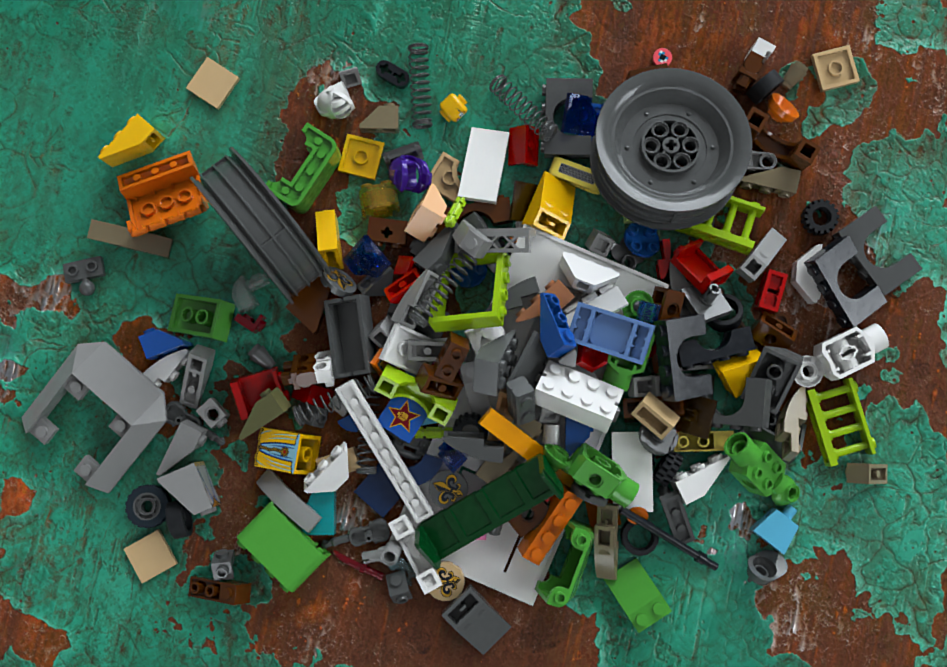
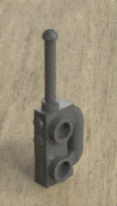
M384 429L386 434L391 435L393 438L392 444L398 454L410 460H419L422 455L424 456L432 441L431 439H426V437L415 438L414 436L411 443L407 444ZM404 446L414 448L415 452L405 450Z

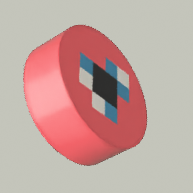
M666 48L657 49L652 57L654 65L667 63L669 66L672 61V54Z

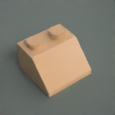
M434 184L430 185L415 207L404 230L424 243L428 237L432 238L437 231L436 225H441L447 216L444 214L447 205Z

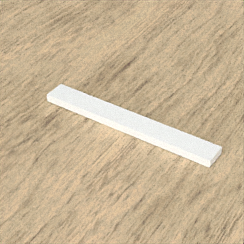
M351 379L335 389L336 393L415 522L419 523L434 514L433 509L355 381Z

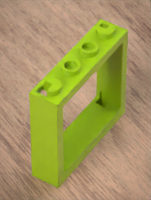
M454 253L450 264H454V258H459L458 253ZM486 253L483 259L476 258V265L496 263L492 311L445 316L447 299H444L436 292L435 297L441 300L443 305H439L434 299L431 303L438 309L436 312L430 307V313L433 315V318L429 316L428 320L435 333L504 325V316L507 315L505 303L508 300L507 284L510 283L508 272L509 267H511L510 255L507 253ZM463 254L468 260L473 262L471 258ZM455 259L456 265L466 267L460 260ZM445 271V275L450 278V272ZM443 277L441 282L449 286V282ZM440 284L438 290L447 295L448 291Z

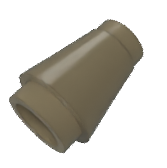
M797 60L791 63L781 86L790 90L807 75L808 68Z

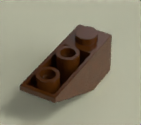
M190 576L188 596L230 605L250 603L252 583L230 579L215 581L214 578Z

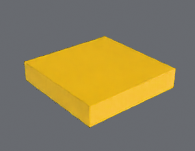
M347 134L338 172L376 181L385 143Z

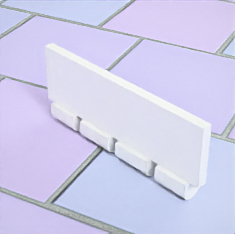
M611 282L598 289L601 293L600 296L594 291L581 299L585 304L614 313L629 305L619 287H613ZM578 301L564 308L569 328Z

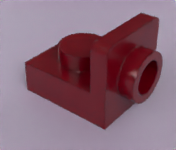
M237 313L233 319L255 334L258 331L261 332L267 324L265 322L267 318L262 314L259 315L255 323H253L255 319L246 313L243 316Z

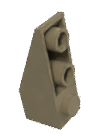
M778 167L744 176L738 185L742 189L751 190L754 188L763 194L776 193L778 197L789 198L797 193L801 171L787 167Z

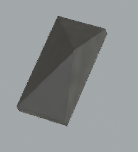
M383 260L356 287L363 295H369V297L386 296L383 289L392 284L394 270Z

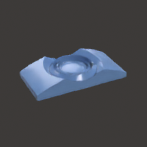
M578 301L570 330L574 334L576 344L643 365L656 326Z

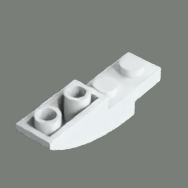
M183 349L167 355L150 366L143 374L159 388L162 385L161 381L173 382L179 376L180 372L178 371L182 366H186L188 354L191 350Z

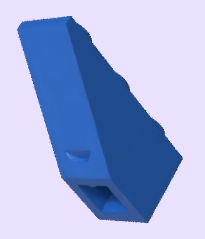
M542 292L540 294V341L547 357L561 358L577 347L574 334L568 326L567 318L562 312L556 295Z

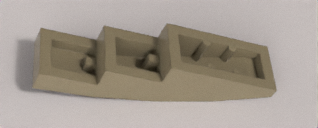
M91 219L87 238L166 258L170 256L173 239L151 233L132 238L127 227Z

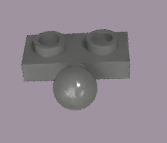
M101 256L63 264L65 283L72 284L82 281L79 285V291L84 296H90L95 291V285L90 279L106 276L104 261Z

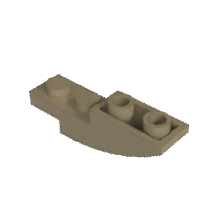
M803 386L782 408L775 429V441L782 442V460L788 462L800 453V426L806 422L808 417L806 412V387Z
M607 503L604 507L597 506V523L594 526V559L597 578L617 580L619 504Z

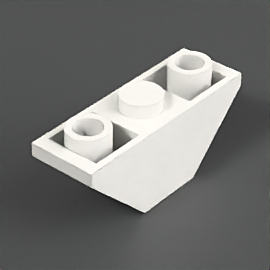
M823 244L812 247L792 263L790 283L807 304L817 303L821 292L817 289V284L812 276L808 274L804 262L819 252Z
M563 252L559 262V266L570 286L588 294L594 291L598 292L599 288L610 282L614 286L620 274L612 268L603 267L594 261L577 257L573 253Z
M343 442L340 446H335L331 451V455L326 460L323 459L318 464L317 469L305 477L304 492H334L349 478L346 442Z

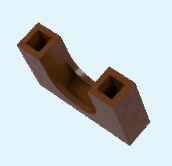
M754 106L746 113L751 128L752 147L760 152L773 153L777 158V162L787 168L802 172L812 164L822 148L805 137L797 143H792L775 136L765 126L770 116Z

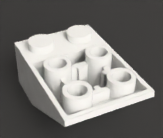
M718 453L707 457V462H697L690 466L691 470L676 473L670 484L674 491L678 490L684 504L687 505L705 496L730 460L728 455H718Z

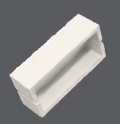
M548 360L535 389L534 396L536 405L607 434L624 390Z

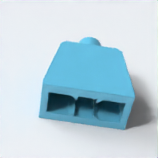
M789 504L786 505L782 512L776 508H771L750 527V530L776 551L784 555L799 527L791 520L797 513V510Z

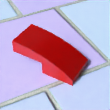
M670 238L660 241L662 259L655 262L657 280L659 281L665 279L671 257Z

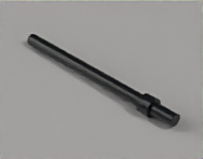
M620 507V514L693 557L695 562L700 565L704 564L714 571L718 569L719 564L708 558L704 552L696 551L631 510Z

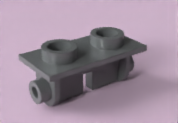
M418 141L382 153L387 169H389L392 161L401 155H411L421 160L424 159Z

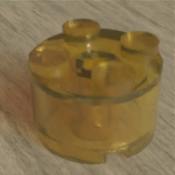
M384 180L380 184L375 185L371 183L361 185L358 195L362 217L367 218L366 215H369L371 217L387 218L393 216L392 212L396 210L397 213L400 212L397 189L391 180Z

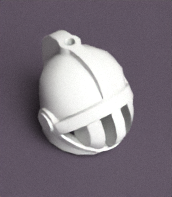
M342 81L323 90L314 100L319 114L330 119L346 118L355 109L347 88Z
M502 326L468 329L464 331V334L469 339L477 355L482 346L503 336L505 331Z

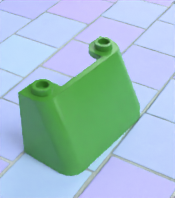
M572 518L564 528V537L571 541V546L560 575L550 574L549 579L546 581L538 580L535 586L536 592L546 604L555 607L566 605L575 596L594 546V528L587 523Z

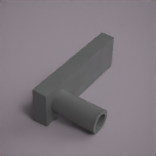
M660 485L657 488V492L660 495L659 500L672 536L685 544L694 541L695 537L678 490L671 492L668 486Z

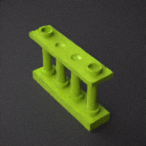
M731 196L725 207L729 208L723 229L720 230L712 226L713 216L704 223L675 231L698 239L702 238L704 241L749 255L755 244V241L749 238L755 217L760 218L766 207L761 206L757 202H749ZM737 211L748 214L741 236L731 234L730 232Z
M853 378L842 379L844 386L818 393L815 389L806 390V407L824 464L828 467L839 465L837 461L839 457L865 450L866 454H876V442L870 435L857 394L859 391L856 381H853ZM847 393L849 405L825 412L821 410L819 404L821 400ZM853 412L855 424L831 431L827 429L825 423L827 419ZM859 431L862 442L840 449L833 448L831 442L833 438Z

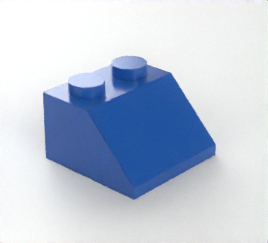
M155 328L143 331V335L138 336L146 359L156 361L174 352L194 347L193 343L160 329L155 330Z

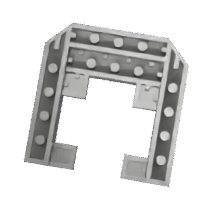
M106 341L77 344L21 418L25 433L30 432L45 445L51 441L59 430L47 417L67 391L78 401L82 400L89 390L97 395L117 413V416L108 427L118 434L121 439L101 465L88 454L84 456L74 471L86 481V486L110 493L168 420L165 392Z

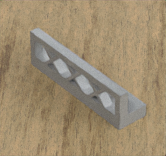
M532 228L477 229L494 242L492 245L495 248L490 247L487 253H531V237H536V229ZM518 237H525V248H518L514 244ZM499 238H505L508 241L504 248H499L495 242ZM455 241L454 253H459L460 250L463 249H461Z

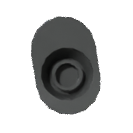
M763 550L751 556L747 562V575L749 576L747 581L749 583L753 581L763 586L782 577L788 569L785 558L773 550Z

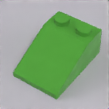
M176 293L167 331L227 342L236 305L221 299Z
M637 558L617 569V580L604 579L638 633L672 612Z

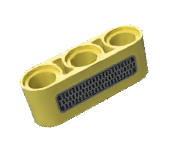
M561 157L553 158L548 171L550 174L573 187L592 194H600L594 182L591 168Z

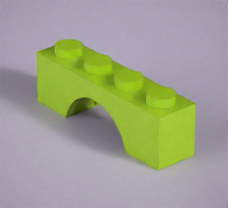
M389 364L386 365L374 388V391L390 399L406 397L414 400L424 408L427 418L443 426H446L458 402V399L454 401L421 393L415 377Z

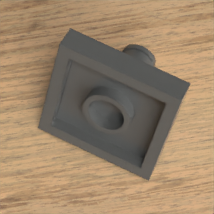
M715 283L710 284L704 294L694 285L680 290V292L685 293L684 303L691 314H704L705 323L728 315L733 310L722 295L721 288L718 289L719 286Z

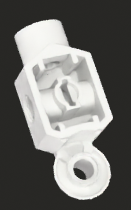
M876 323L862 330L857 326L847 329L815 345L813 356H804L803 363L794 380L797 384L810 388L820 383L823 376L831 381L842 379L874 363L875 354L888 348V337L882 327ZM804 367L809 371L807 377L803 374Z

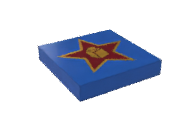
M395 397L389 401L379 416L378 421L383 429L410 444L427 418V414L424 408L414 400L406 397Z

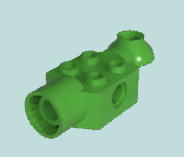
M636 290L630 292L625 297L629 305L622 309L623 316L639 320L641 315L638 312L640 311H634V304L637 301L640 302L642 307L645 302L654 304L653 298L645 291ZM653 333L643 365L608 354V362L602 381L628 392L633 374L642 373L645 370L655 334Z
M737 432L726 440L724 451L731 458L729 472L748 492L764 497L771 495L772 501L777 506H786L791 502L797 501L800 495L799 487L790 476L784 475L786 464L766 442L751 439L744 432Z
M582 443L571 457L559 445H544L543 454L553 470L557 472L558 469H561L571 475L577 484L590 488L594 495L602 496L605 499L609 498L623 508L629 506L636 497L639 484L627 477L618 463L587 443Z

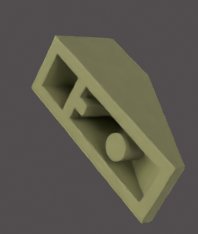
M279 387L272 391L268 388L260 394L261 398L255 403L241 431L240 440L254 433L292 406Z

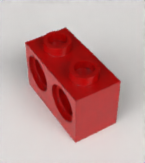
M772 269L764 271L753 309L762 312L765 310L770 314L777 313L788 274Z

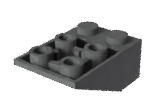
M512 330L480 348L474 361V392L497 397L500 389H504L506 378L510 377L511 369L515 367L517 362V355H515L518 346L516 330Z
M471 584L442 611L441 615L483 655L511 628V625Z

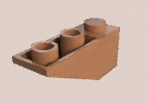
M559 279L556 282L551 280L544 287L547 290L544 293L556 295L561 309L575 297ZM539 293L530 300L532 305L527 310L523 307L516 314L518 318L515 321L517 323L540 317Z

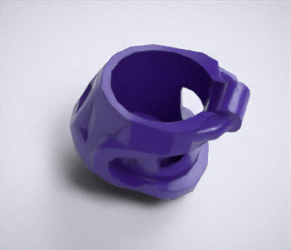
M401 155L392 161L389 166L388 178L392 186L401 193L406 190L419 194L428 189L432 183V173H430L427 163L417 157ZM416 168L419 173L418 183L416 179Z

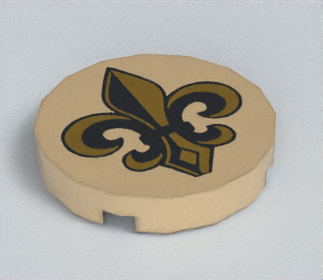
M441 561L437 572L443 585L429 593L438 600L450 601L462 593L465 585V576L459 566L450 561Z

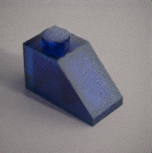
M445 442L438 447L440 452L437 455L452 473L469 457Z

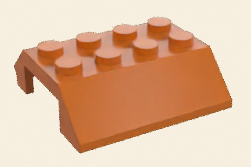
M190 150L117 176L119 190L127 201L130 220L126 221L132 238L163 228L169 224L177 223L188 217L191 218L202 214L208 210V201L190 180L192 176L196 181L201 182L199 179L201 178L199 176L200 173Z

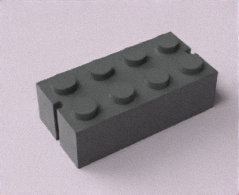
M357 294L325 300L324 307L334 379L377 373L370 364L377 351L376 344L368 337L374 329L369 295Z

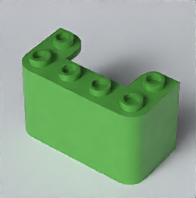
M308 122L303 127L302 132L306 135V142L304 144L307 146L310 154L290 182L282 177L278 182L268 180L266 183L284 206L298 214H304L310 209L338 167L342 156L336 142Z
M270 501L237 535V544L242 549H247L252 554L251 558L257 564L261 563L266 568L265 572L271 578L275 577L285 592L288 593L290 591L293 593L331 553L325 548H317L318 543L314 542L284 512H281L282 510Z

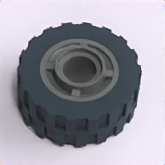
M153 484L141 485L137 489L132 490V493L128 495V499L125 502V512L128 515V519L132 521V524L140 528H153L160 526L166 521V505L172 499L162 487ZM147 501H150L153 504V508L150 512H148L145 509V503Z

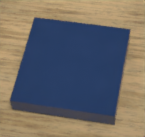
M379 463L376 468L377 473L369 474L354 493L383 518L401 497Z

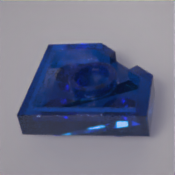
M567 93L561 132L582 136H595L594 132H596L599 113L593 108L588 96Z
M368 235L362 236L343 259V262L354 275H370V277L375 278L381 276L391 265V262Z

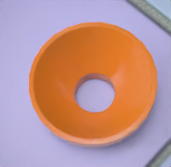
M772 93L768 98L767 112L776 122L791 123L799 117V113L794 105L782 95Z

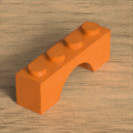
M563 484L564 498L559 500L556 495L551 497L550 506L544 520L536 529L528 532L517 546L522 557L538 566L583 501L565 484Z

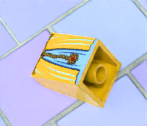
M261 427L258 435L259 441L254 466L291 474L308 475L310 472L313 473L317 466L315 459H318L322 436Z

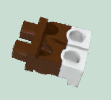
M758 37L732 79L735 82L731 89L733 92L742 95L744 90L752 86L759 76L757 73L761 70L762 63H765L776 46Z
M330 350L304 354L301 357L300 354L293 356V361L283 363L284 372L281 373L283 386L293 385L295 390L319 383H325L326 387L334 386L335 379Z

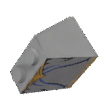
M204 461L194 462L157 478L158 483L193 515L200 513L202 517L216 511V506L221 505Z

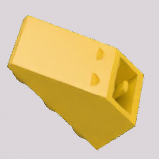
M137 113L136 116H132L127 121V125L122 131L120 130L114 135V140L101 149L98 158L109 166L115 167L154 152L165 140V137Z
M544 171L522 224H527L564 240L572 221L576 188Z

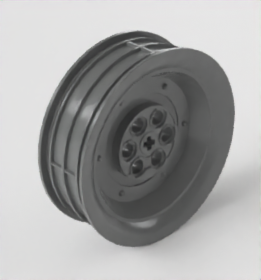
M659 68L642 72L619 85L609 95L600 111L596 130L591 141L590 168L592 176L606 202L628 220L659 230L690 228L716 215L733 195L736 186L742 180L750 163L752 154L751 128L745 112L738 101L728 90L711 78L697 72L679 68ZM685 147H689L693 151H688ZM646 148H652L653 151H648ZM657 163L663 164L664 167L658 166ZM677 163L683 164L684 167L678 166Z
M231 146L228 148L231 157L224 155L222 159L212 164L205 172L200 173L199 176L201 178L199 179L201 182L196 181L192 176L190 180L292 305L294 302L290 294L299 296L298 292L304 287H310V283L318 276L320 278L323 277L322 271L328 275L332 272L318 250L274 193L247 161Z

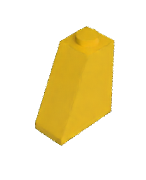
M335 210L315 212L318 252L328 266L336 267L340 270L344 269Z
M757 349L750 350L749 355L741 357L734 355L729 360L720 362L718 360L712 364L724 388L735 398L742 394L746 386V377H750L760 357L761 352Z

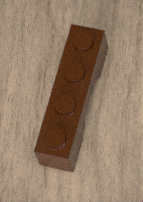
M498 195L496 204L475 201L471 204L466 203L457 223L459 225L465 217L473 212L488 218L493 226L513 223V220H509L511 210L509 197H504V195ZM447 206L444 214L447 215L451 207L448 208ZM444 221L441 225H436L437 235L446 227Z

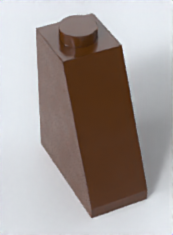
M319 276L310 283V287H304L298 293L299 296H295L292 299L294 302L292 305L290 302L286 305V308L316 335L319 333L325 316L324 301L330 300L332 295L331 288L328 286L327 288L324 287Z

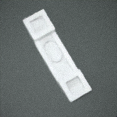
M404 514L389 522L388 525L409 560L424 595L442 586L443 584L437 570L433 568L414 545L415 528L407 515Z

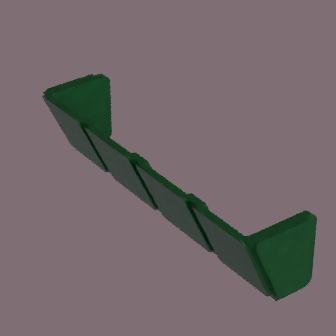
M537 454L515 467L514 470L506 472L484 485L480 490L472 492L450 505L449 508L421 522L415 530L414 545L433 568L438 570L441 559L553 495H556L559 500L564 498L563 484L545 455Z

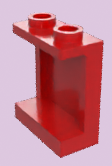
M700 238L696 241L691 240L685 246L680 245L673 252L674 256L670 262L704 294L710 284L715 283L719 286L725 283L734 269L730 265L719 269L700 250V246L704 242Z
M278 367L231 380L230 387L241 420L248 419L255 403L261 398L260 394L268 388L272 391L279 387L287 400L291 401L289 391L284 389L281 380L282 371L279 372Z

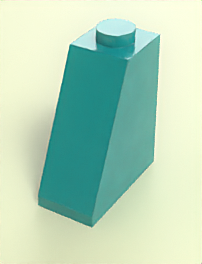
M336 491L311 493L307 505L311 506L322 519L310 533L304 529L302 530L307 535H335Z

